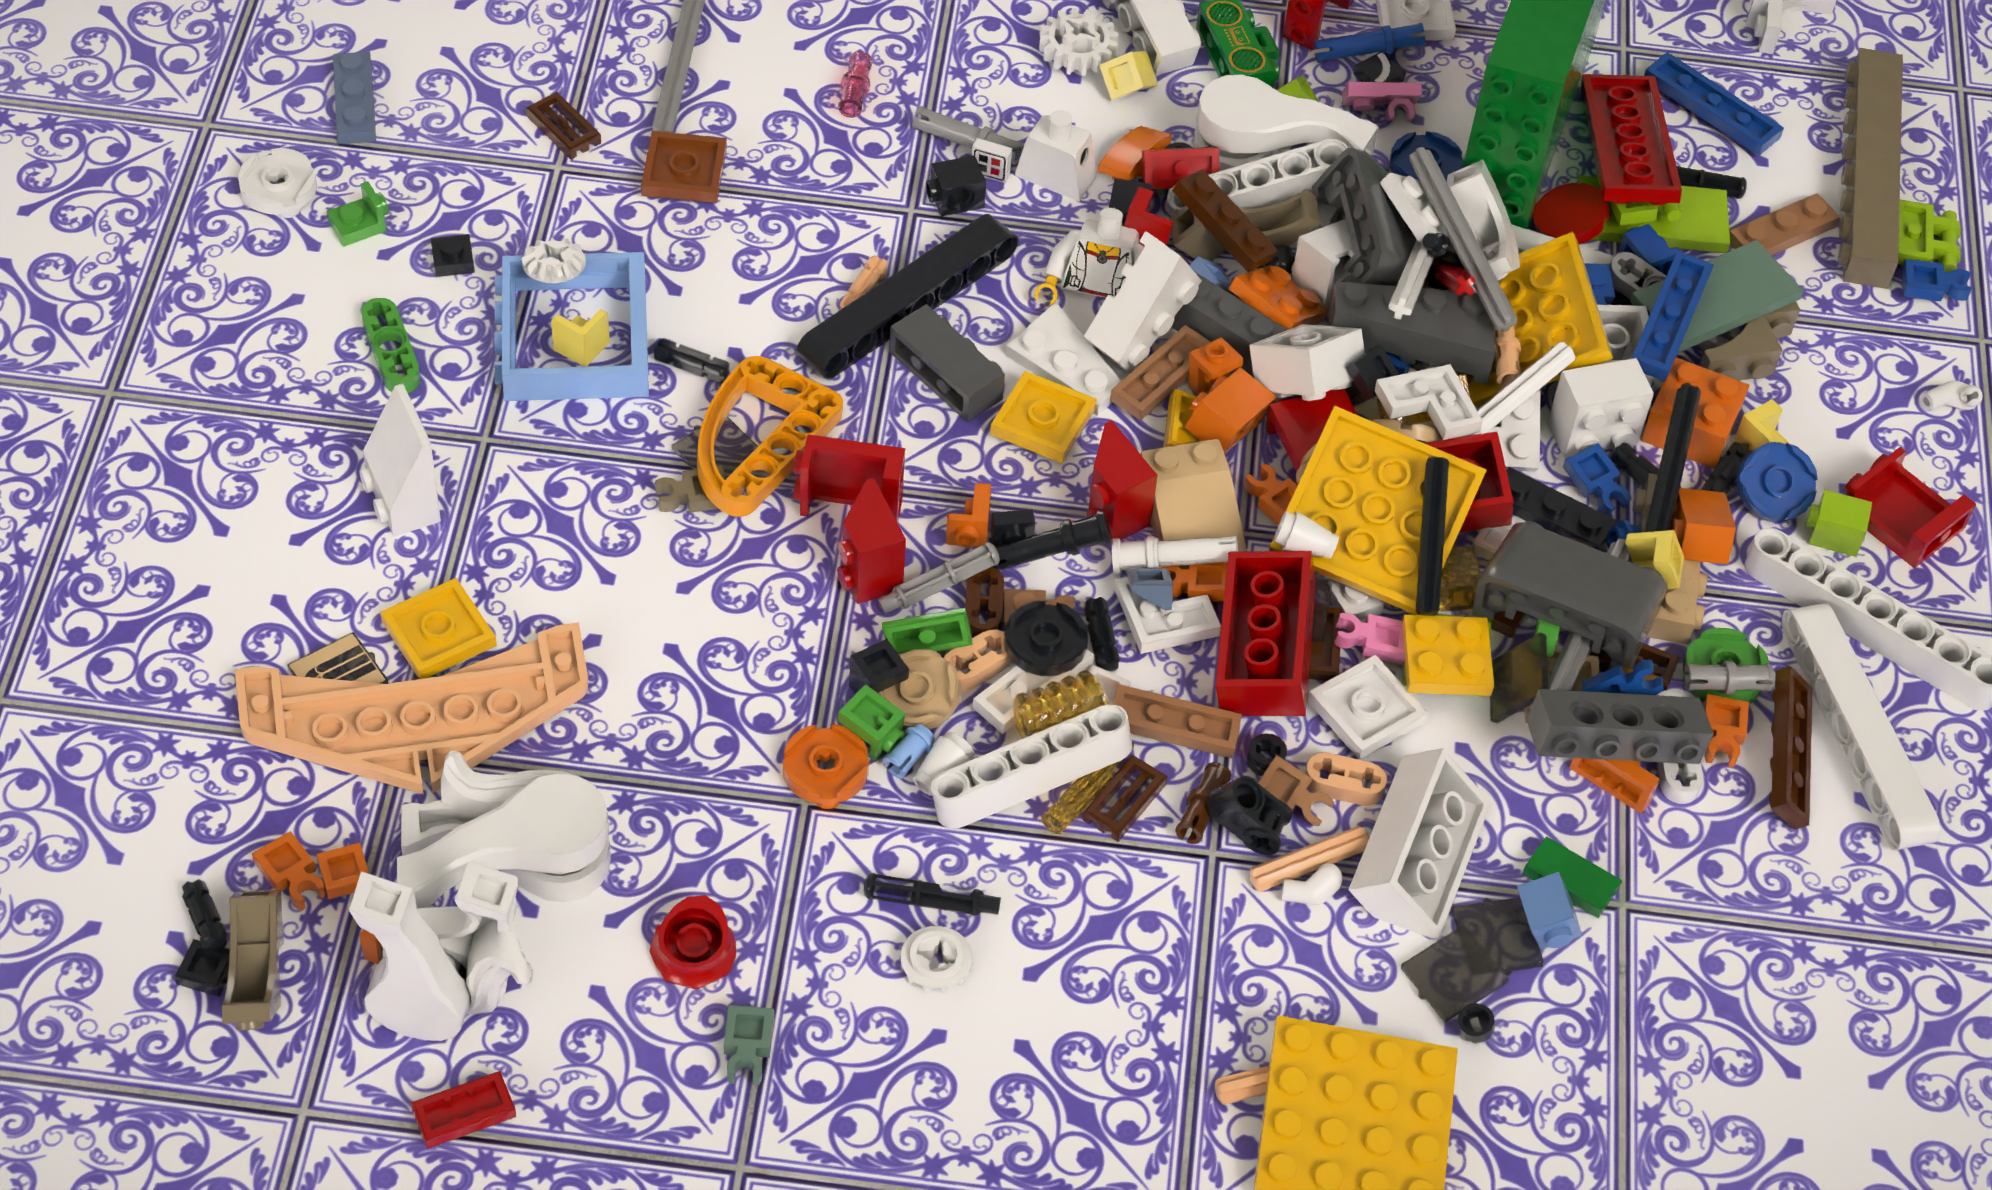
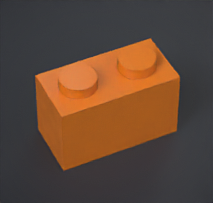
M1240 367L1229 377L1221 375L1210 388L1209 394L1203 391L1195 398L1189 407V411L1193 414L1184 428L1201 441L1219 439L1224 454H1226L1262 422L1269 410V404L1273 403L1277 396Z
M1680 488L1670 530L1675 531L1684 559L1728 565L1736 526L1726 493Z

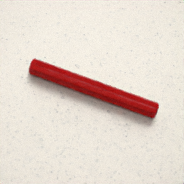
M1434 257L1430 267L1432 278L1458 296L1464 293L1470 297L1475 293V290L1471 287L1476 282L1473 276L1451 262Z

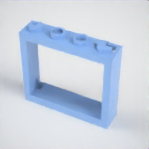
M644 252L585 254L586 265L582 273L571 280L560 283H545L529 277L525 273L522 264V257L525 255L502 256V275L495 276L496 296H502V301H495V324L502 325V331L494 332L495 355H502V361H494L495 385H503L504 401L649 397ZM629 288L631 365L516 369V291Z

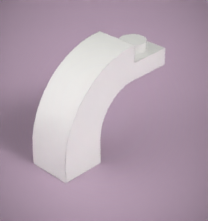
M1753 0L1746 20V26L1755 27L1754 36L1759 37V52L1773 54L1782 29V16L1796 11H1810L1832 15L1836 0Z
M1484 160L1448 174L1447 184L1493 273L1499 281L1507 276L1509 272L1520 268V258L1515 235L1495 182Z

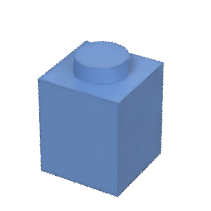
M1559 872L1517 886L1531 932L1541 950L1549 947L1560 948L1568 945L1573 939L1583 936L1569 892Z

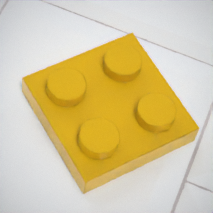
M1024 371L991 423L990 435L1063 464L1096 410L1097 399Z
M457 578L380 611L383 625L419 679L431 677L497 646L495 634Z
M1404 615L1402 634L1407 693L1492 696L1494 678L1487 618Z

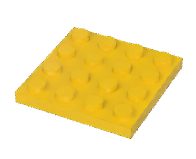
M1568 233L1519 253L1520 268L1509 272L1507 276L1498 282L1517 317L1514 330L1515 336L1521 344L1522 351L1519 355L1521 372H1524L1559 342H1564L1570 346L1575 355V360L1563 370L1598 365L1613 359L1578 240L1574 233ZM1442 284L1435 287V289L1449 290ZM1493 360L1487 384L1473 381L1474 375L1455 371L1475 407L1483 406L1501 388H1504L1501 386V383H1497L1495 360ZM1562 371L1559 374H1557L1553 379H1551L1547 384L1559 380Z
M1334 406L1286 511L1293 514L1298 511L1339 536L1331 559L1312 555L1315 572L1414 615H1419L1416 612V597L1427 459L1429 457H1444L1449 461L1442 570L1485 476L1486 469ZM1273 538L1269 551H1287L1282 550V545L1275 543Z
M1277 1015L1274 1023L1253 1190H1444L1458 1048Z

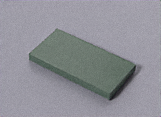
M1758 240L1708 260L1706 262L1712 263L1714 266L1678 353L1801 299L1804 290ZM1665 279L1633 292L1630 300L1633 306H1646L1649 317Z

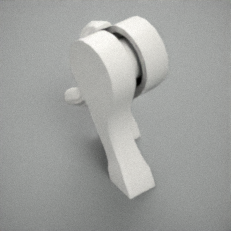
M1225 75L1212 80L1203 88L1199 99L1193 148L1219 147L1220 171L1290 151L1288 146L1301 143H1316L1326 139L1341 140L1348 148L1352 147L1366 151L1371 156L1375 148L1379 127L1368 120L1359 119L1350 112L1315 100L1282 94L1257 78L1246 75ZM1317 202L1320 225L1312 231L1338 222L1341 213L1340 207Z
M456 750L449 751L445 757L441 775V800L428 805L420 803L401 805L402 856L397 857V883L413 888L417 909L430 907L446 891L461 882L467 864L472 861L516 876L518 878V886L546 901L569 902L582 899L598 889L609 872L611 851L608 835V810L604 796L593 783L565 771L528 770L505 775L474 772L467 765L460 752Z
M470 861L466 866L455 897L457 906L417 909L413 888L361 871L349 911L358 926L374 934L383 948V959L375 968L364 998L365 1008L370 1015L386 1028L404 1036L420 1040L442 1041L453 1038L460 1032L466 1014L493 1012L504 997L507 980L510 975L513 976L517 984H530L533 979L534 970L531 969V964L526 961V955L521 951L520 941L516 933L511 929L518 909L515 897L518 888V878Z

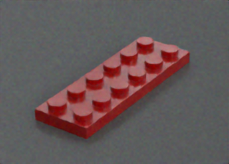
M1582 74L1580 87L1603 201H1611L1616 204L1649 202L1654 205L1680 203L1682 187L1655 76Z

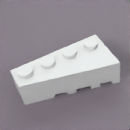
M1102 0L1107 9L1115 8L1118 12V25L1123 32H1132L1133 46L1136 51H1147L1155 76L1194 64L1201 46V40L1198 31L1191 27L1185 16V7L1181 0Z

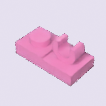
M1348 82L1342 91L1343 105L1353 106V110L1370 111L1380 104H1389L1385 111L1387 121H1392L1395 118L1394 109L1401 107L1406 111V122H1411L1416 112L1414 105L1422 96V83Z

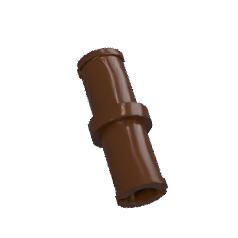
M1208 763L1197 788L1192 789L1187 796V808L1175 829L1176 835L1183 840L1187 830L1190 827L1192 828L1186 843L1197 844L1202 840L1203 833L1212 818L1207 808L1208 795L1212 790L1229 783L1231 780V771L1226 766H1224L1220 776L1215 778L1221 765L1220 763Z

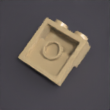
M1684 559L1680 588L1667 589L1665 599L1647 637L1688 645L1693 629H1701L1705 606L1697 605V597L1703 598L1708 574L1700 573L1701 562Z

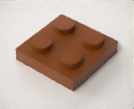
M652 131L641 183V195L717 203L727 151V138Z

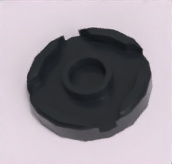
M1034 601L1020 606L1009 616L1004 631L1005 651L1011 661L1025 672L1038 676H1058L1073 670L1083 660L1088 647L1087 625L1080 614L1068 605L1057 602L1055 606L1046 604V601Z

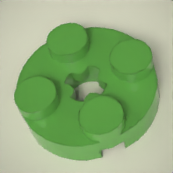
M1712 628L1702 632L1698 639L1689 644L1683 659V672L1689 675V672L1684 671L1687 663L1693 665H1719L1720 661H1734L1736 665L1769 664L1766 652L1759 644L1755 648L1746 641L1748 635L1730 628ZM1692 690L1691 692L1694 697L1700 698V701L1703 702L1706 695L1710 694L1748 701L1751 704L1757 699L1761 690H1736L1734 694H1723L1724 691Z

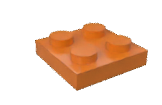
M1270 265L1235 276L1228 288L1249 306L1287 330L1301 324H1320L1329 312V309L1320 303V298L1315 293L1300 288L1290 280L1291 276L1287 271L1277 266Z

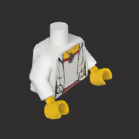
M1115 208L1102 209L1099 221L1085 220L1081 230H1071L1055 245L1044 275L1047 276L1045 283L1040 284L1035 290L1034 296L1036 301L1039 291L1044 287H1048L1054 294L1049 306L1054 304L1058 298V290L1056 288L1058 281H1062L1060 288L1104 298L1108 295L1113 297L1117 295L1126 279L1121 274L1126 263H1131L1134 266L1145 247L1139 244V233L1135 229L1121 226L1123 213Z

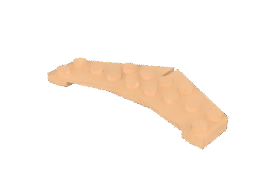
M579 622L557 625L537 633L538 639L445 675L382 684L280 675L279 668L256 666L235 669L239 721L242 735L248 743L423 795L419 761L428 760L432 793L441 788L442 770L445 757L449 751L456 750L460 752L467 765L472 769L586 695L589 686Z

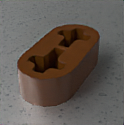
M990 567L967 578L965 609L971 626L972 638L988 630H1001L1004 577L994 567ZM982 583L989 584V596L981 595ZM980 611L988 612L987 624L979 623Z

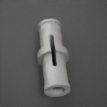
M1723 661L1722 665H1693L1687 663L1684 667V671L1689 672V675H1683L1684 687L1687 691L1722 690L1724 691L1723 694H1734L1736 690L1771 691L1773 688V683H1768V680L1774 681V671L1771 664L1736 665L1734 661Z

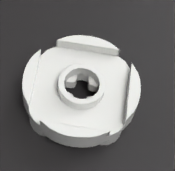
M276 148L270 149L271 155L259 158L257 153L249 157L242 164L238 172L242 202L246 207L266 214H278L283 218H292L298 215L300 208L308 204L314 197L317 190L315 169L311 167L310 160L304 154L292 149ZM280 178H283L284 181H285V182L280 183V184H272V183H270V182H277Z

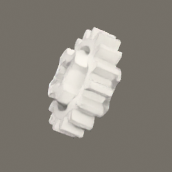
M1072 8L1071 14L1066 15L1065 12L1060 10L1058 11L1057 19L1049 16L1046 25L1041 26L1039 51L1044 52L1043 59L1045 62L1054 60L1053 68L1055 70L1064 66L1066 67V73L1069 75L1075 69L1079 70L1082 76H1086L1087 69H1092L1095 73H1099L1100 64L1116 58L1119 34L1113 31V22L1103 23V14L1093 17L1091 16L1090 9H1087L1084 14H1079L1076 8Z

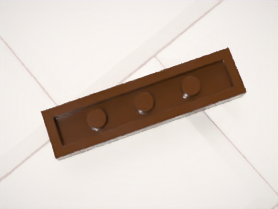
M1787 666L1775 671V689L1772 692L1774 723L1771 725L1773 757L1770 759L1772 792L1769 794V803L1772 811L1795 830L1808 826L1810 820L1813 687L1791 666Z

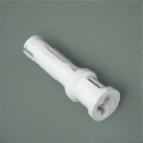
M1147 536L1146 540L1127 542H1121L1120 538H1113L1112 563L1114 575H1121L1123 570L1130 568H1160L1161 566L1227 563L1228 552H1238L1237 536L1177 541H1159V538Z

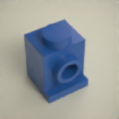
M1646 224L1641 227H1633L1624 233L1618 253H1632L1663 273L1670 269L1677 250H1680L1677 247L1670 249L1665 239L1659 236L1650 224Z

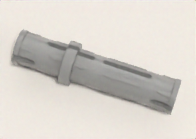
M920 106L916 111V114L921 115V117L914 116L913 129L933 134L971 149L976 138L1012 148L1013 151L1011 164L1016 165L1020 160V157L1015 155L1016 153L1022 154L1024 144L1021 141H1015L995 134L994 130L990 127L985 126L981 129L931 111L923 106Z

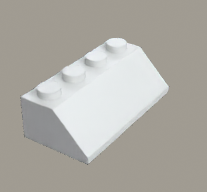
M1444 748L1402 757L1348 889L1374 918L1431 939L1440 938L1491 805L1487 797Z

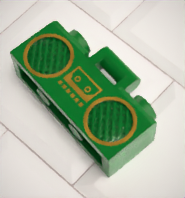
M1241 0L1200 2L1196 30L1218 77L1246 75L1257 78L1274 88L1275 81L1279 79L1280 75L1276 60L1281 54L1269 29L1266 26L1255 27L1253 12L1251 9L1246 10Z

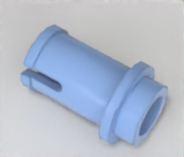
M921 724L907 727L904 731L905 737L882 760L884 767H888L890 763H893L887 771L897 778H904L922 755H928L935 742L934 735Z

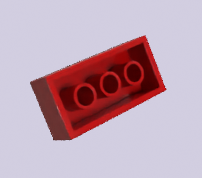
M1312 551L1228 552L1215 685L1220 709L1239 713L1242 716H1306L1316 592V576Z

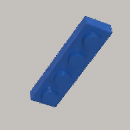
M1669 52L1665 53L1645 70L1644 76H1655L1659 91L1758 156L1782 136L1784 127Z
M1677 250L1631 358H1637L1644 374L1666 381L1714 264Z

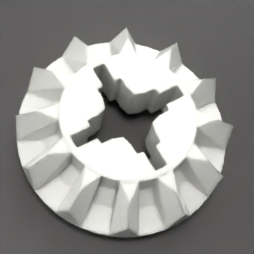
M552 237L550 241L537 240L535 246L527 247L525 249V256L522 257V264L525 273L532 279L545 283H560L571 280L582 273L586 265V256L582 252L580 244H571L568 238L555 241Z
M943 926L924 927L912 933L904 942L900 955L901 970H904L907 974L910 984L917 983L921 985L925 992H928L930 989H941L946 993L949 987L956 984L962 985L968 972H971L973 959L972 950L967 940L955 930ZM939 948H942L944 963H940L938 968L932 971L931 967H929L930 960L928 959H932L935 953H938Z

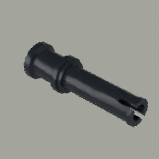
M1104 509L1097 510L1096 515L1072 522L1070 519H1065L1060 523V528L995 546L999 553L1000 561L998 565L992 567L1001 571L1066 551L1069 555L1075 556L1080 554L1081 549L1101 543H1105L1107 546L1113 545V537Z

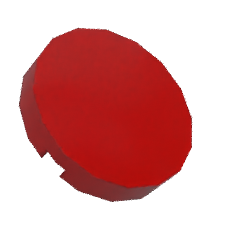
M1568 183L1555 187L1541 197L1536 203L1533 212L1537 233L1558 238L1573 232L1578 240V244L1586 243L1598 236L1604 229L1603 224L1606 220L1609 221L1610 217L1608 203L1603 201L1602 191L1598 187L1587 183Z

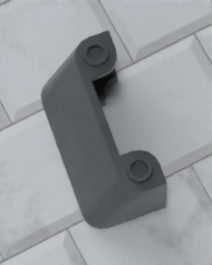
M1352 147L1344 150L1312 186L1313 194L1319 203L1344 208L1355 253L1344 265L1345 271L1351 273L1350 282L1397 286L1417 239L1380 185V182L1389 173L1366 151ZM1430 269L1422 288L1435 289Z
M1532 521L1519 522L1513 525L1485 567L1477 583L1472 615L1487 618L1488 622H1492L1497 612L1506 611L1505 617L1513 620L1517 610L1594 640L1591 651L1599 654L1601 649H1603L1611 658L1608 670L1618 665L1632 669L1665 599L1667 584L1662 575L1653 568L1641 567L1546 530L1538 523Z

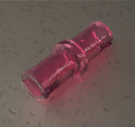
M858 51L851 54L847 73L841 79L842 95L838 107H840L839 112L849 118H854L861 114L864 96L870 90L869 73L873 62H870L872 58L865 52Z

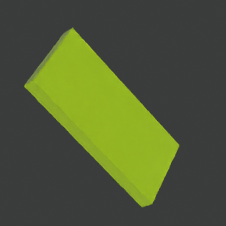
M1578 175L1576 183H1587L1601 190L1597 177ZM1681 186L1680 210L1682 216L1674 222L1669 221L1666 215L1658 211L1656 221L1635 225H1619L1608 203L1610 211L1609 221L1606 220L1603 224V231L1591 240L1621 243L1624 233L1629 229L1650 224L1656 233L1665 239L1669 248L1677 247L1678 249L1727 253L1730 247L1727 190Z

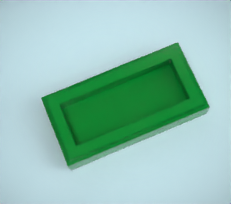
M1547 836L1529 859L1522 873L1530 879L1536 880L1559 872L1567 887L1572 903L1597 918L1601 916L1622 883L1621 879Z

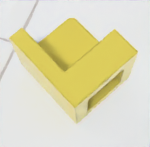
M1147 51L1129 52L1099 65L1111 100L1119 99L1141 89H1150L1158 86Z
M602 309L589 321L578 315L569 321L558 314L551 320L553 350L583 367H587L610 343L608 313Z
M1771 399L1744 414L1734 441L1740 444L1743 442L1747 443L1750 451L1766 443H1789L1775 430L1783 409Z
M1675 531L1627 534L1625 543L1633 564L1657 570L1665 580L1667 589L1680 588L1684 555Z

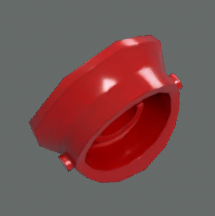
M706 895L690 896L676 904L666 915L661 925L656 926L649 952L665 982L698 990L730 973L736 958V941L732 929L728 926L727 918L721 905Z

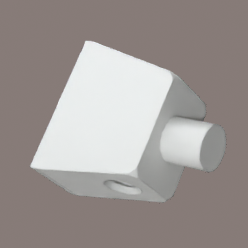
M1057 110L1051 113V115H1043L1028 135L1015 176L1079 202L1096 178L1092 135L1089 131L1072 125L1073 118L1069 112Z

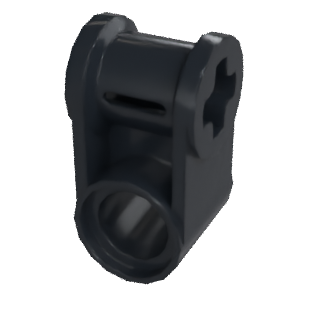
M1250 776L1237 778L1212 790L1207 798V808L1210 816L1242 840L1249 849L1262 855H1273L1279 851L1281 846L1280 834L1283 827L1290 823L1293 814L1292 810L1285 802L1277 799L1263 788L1254 778Z

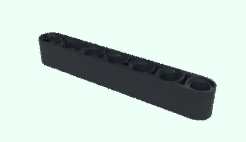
M990 214L980 216L808 331L797 345V355L823 378L832 379L889 341L890 327L926 304L932 310L936 309L1008 260L1018 246V236Z

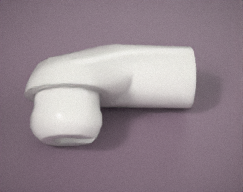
M1955 380L1939 385L1922 393L1920 396L1921 405L1927 411H1932L1943 405L1962 410H1971L1979 405L1983 399V394L1979 387Z
M1325 863L1307 881L1283 879L1281 901L1321 905L1340 889L1343 875L1336 865Z

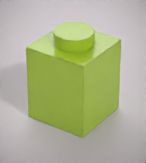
M1824 490L1819 504L1811 503L1807 514L1805 527L1812 528L1809 545L1856 557L1867 533L1872 502Z

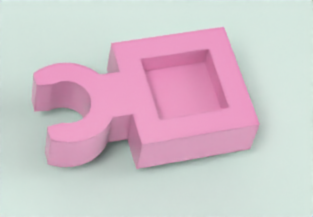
M1339 614L1335 627L1345 629L1349 633L1338 631L1334 645L1345 649L1352 648L1355 645L1362 646L1363 657L1370 658L1376 654L1382 661L1403 665L1405 658L1401 620L1368 614L1366 621L1361 622L1352 614Z

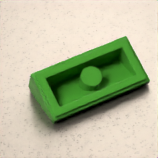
M965 608L882 622L884 637L888 639L898 654L914 649L932 650L935 652L973 645L971 626Z

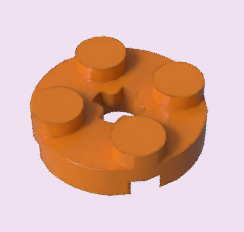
M831 724L830 729H816V725L807 726L795 733L785 746L783 778L788 787L800 798L816 803L822 809H833L840 802L854 797L864 787L869 774L866 744L863 739L842 725ZM820 759L827 762L833 759L835 760L834 768L821 769L818 767L817 760Z

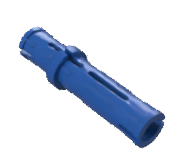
M1422 23L1398 28H1391L1390 25L1381 26L1379 31L1320 40L1314 39V50L1330 49L1326 52L1315 53L1317 63H1321L1322 61L1382 51L1385 54H1393L1395 49L1425 46V36L1410 38V34L1425 32Z

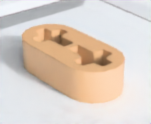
M988 630L972 638L973 645L955 648L944 656L954 667L959 669L957 673L962 687L961 692L971 690L1002 672L1010 665L1011 659L1005 651L1003 631ZM990 647L993 651L986 654V649ZM1001 649V654H997L995 651ZM966 668H968L966 674L961 672V670H965Z
M1321 752L1313 755L1306 765L1305 774L1313 778L1312 783L1308 787L1312 793L1323 792L1332 799L1363 806L1377 804L1384 795L1387 775L1379 765L1372 762ZM1321 770L1329 771L1328 779L1320 777ZM1363 779L1371 781L1370 789L1362 787Z

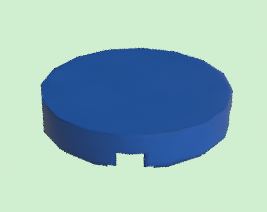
M1426 131L1425 135H1416V132L1407 133L1397 139L1391 149L1389 168L1392 173L1405 177L1411 176L1419 180L1409 161L1410 154L1416 152V149L1419 147H1424L1425 150L1431 151L1446 182L1448 174L1463 167L1464 160L1461 157L1462 151L1460 147L1449 137L1436 132Z
M1781 442L1766 443L1749 452L1741 462L1737 475L1738 494L1745 507L1756 517L1770 522L1789 521L1806 512L1811 503L1814 502L1817 490L1815 491L1816 480H1818L1817 470L1810 457L1799 447Z

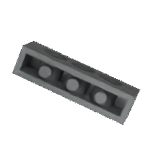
M1538 689L1526 719L1538 756L1700 764L1714 734L1700 698Z

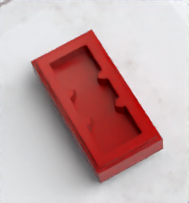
M500 1071L411 1102L413 1115L427 1149L517 1117L515 1106Z

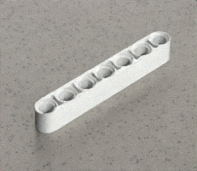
M1765 528L1756 533L1745 560V569L1751 577L1801 607L1828 603L1847 635L1967 707L1978 711L1992 708L1991 655L1784 532L1775 528Z
M1821 603L1785 610L1782 616V628L1785 638L1807 683L1813 687V695L1888 846L1892 850H1901L1937 842L1940 837L1938 816L1832 607L1828 603Z

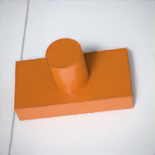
M1573 758L1569 769L1641 814L1651 803L1660 778L1639 766L1641 761Z

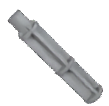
M986 542L976 549L949 562L947 561L901 585L895 586L892 593L879 598L878 602L884 614L897 608L907 609L921 600L950 586L957 585L959 582L994 565H998L1000 561L999 553L992 543Z

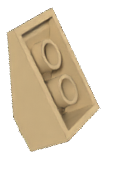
M1219 439L1141 451L1142 457L1158 475L1151 525L1159 541L1237 536L1238 552L1247 551L1231 471ZM1175 565L1181 569H1189V565Z

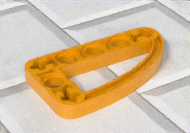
M750 356L742 360L716 392L706 411L700 429L697 473L700 485L708 499L721 511L734 517H743L753 513L794 470L796 451L804 450L807 435L826 437L840 422L843 410V398L841 395L768 358ZM785 388H793L798 390L800 393L796 395L786 394L781 390ZM746 391L789 412L790 414L724 480L715 463L714 446L726 417ZM806 426L811 428L813 432L801 433L794 428ZM785 448L792 453L790 455H779L772 450ZM763 470L768 472L770 476L759 478L752 475L751 472ZM744 487L747 489L746 496L742 495L744 493Z

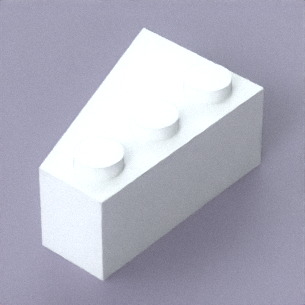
M1346 219L1299 236L1295 261L1291 268V281L1300 288L1315 293L1320 298V303L1327 309L1330 308L1335 281L1350 282L1351 273L1345 271L1344 265L1355 253Z
M1147 231L1144 232L1140 239V242L1145 247L1134 266L1131 263H1126L1121 272L1126 279L1115 297L1112 295L1106 297L1084 335V338L1091 345L1129 374L1134 367H1138L1147 359L1152 344L1159 336L1168 332L1173 325L1174 316L1183 305L1193 300L1198 292V285L1202 282L1179 254Z

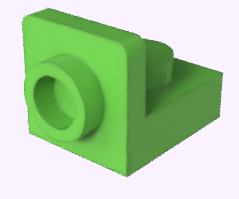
M369 181L361 183L362 199L327 211L328 222L343 247L386 232L384 215L389 214L388 205L381 192L375 193Z
M866 684L838 712L837 721L871 745L868 757L875 762L885 752L889 754L905 737V733L902 730L906 714Z

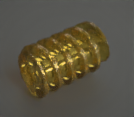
M1084 670L1076 675V679L1072 676H1067L1061 680L1060 684L1054 681L1048 683L1045 690L1041 687H1036L1030 691L1029 695L1023 692L1017 694L1013 702V713L1018 733L1023 739L1033 733L1045 730L1097 707L1107 705L1109 702L1095 676L1089 671Z

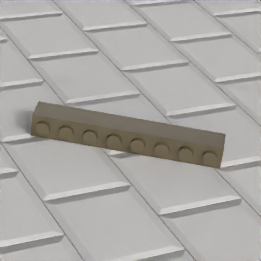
M1859 48L1855 62L1849 61L1845 72V83H1850L1844 98V108H1849V111H1847L1843 123V133L1848 134V137L1845 138L1842 148V159H1847V163L1844 164L1841 174V185H1846V189L1843 190L1840 200V211L1845 212V216L1843 215L1839 227V238H1844V243L1842 242L1837 263L1843 266L1844 282L1888 289L1898 265L1902 54Z

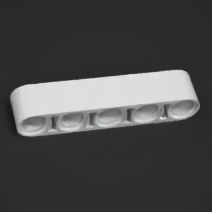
M1326 139L1209 174V177L1216 182L1240 209L1265 207L1290 199L1305 189L1313 194L1312 186L1348 147L1341 140ZM1173 188L1167 195L1171 216L1186 206L1172 191Z
M1103 705L940 773L931 783L938 821L948 828L964 827L1123 760L1132 750L1127 712L1117 705Z

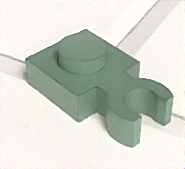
M728 1005L724 1054L732 1055L727 1063V1080L730 1084L735 1083L736 1072L742 1068L750 1069L753 1072V1085L758 1086L762 1080V1062L759 1057L770 1058L774 1008Z

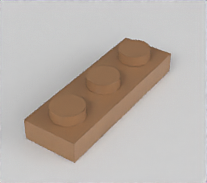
M1816 193L1730 230V245L1733 249L1758 240L1771 255H1774L1836 228L1841 217Z
M1183 326L1111 390L1110 401L1141 421L1164 401L1174 389H1177L1189 378V352L1211 341L1188 326Z
M1121 684L1117 685L1112 705L1120 706L1127 712L1131 734L1228 758L1233 757L1242 714Z

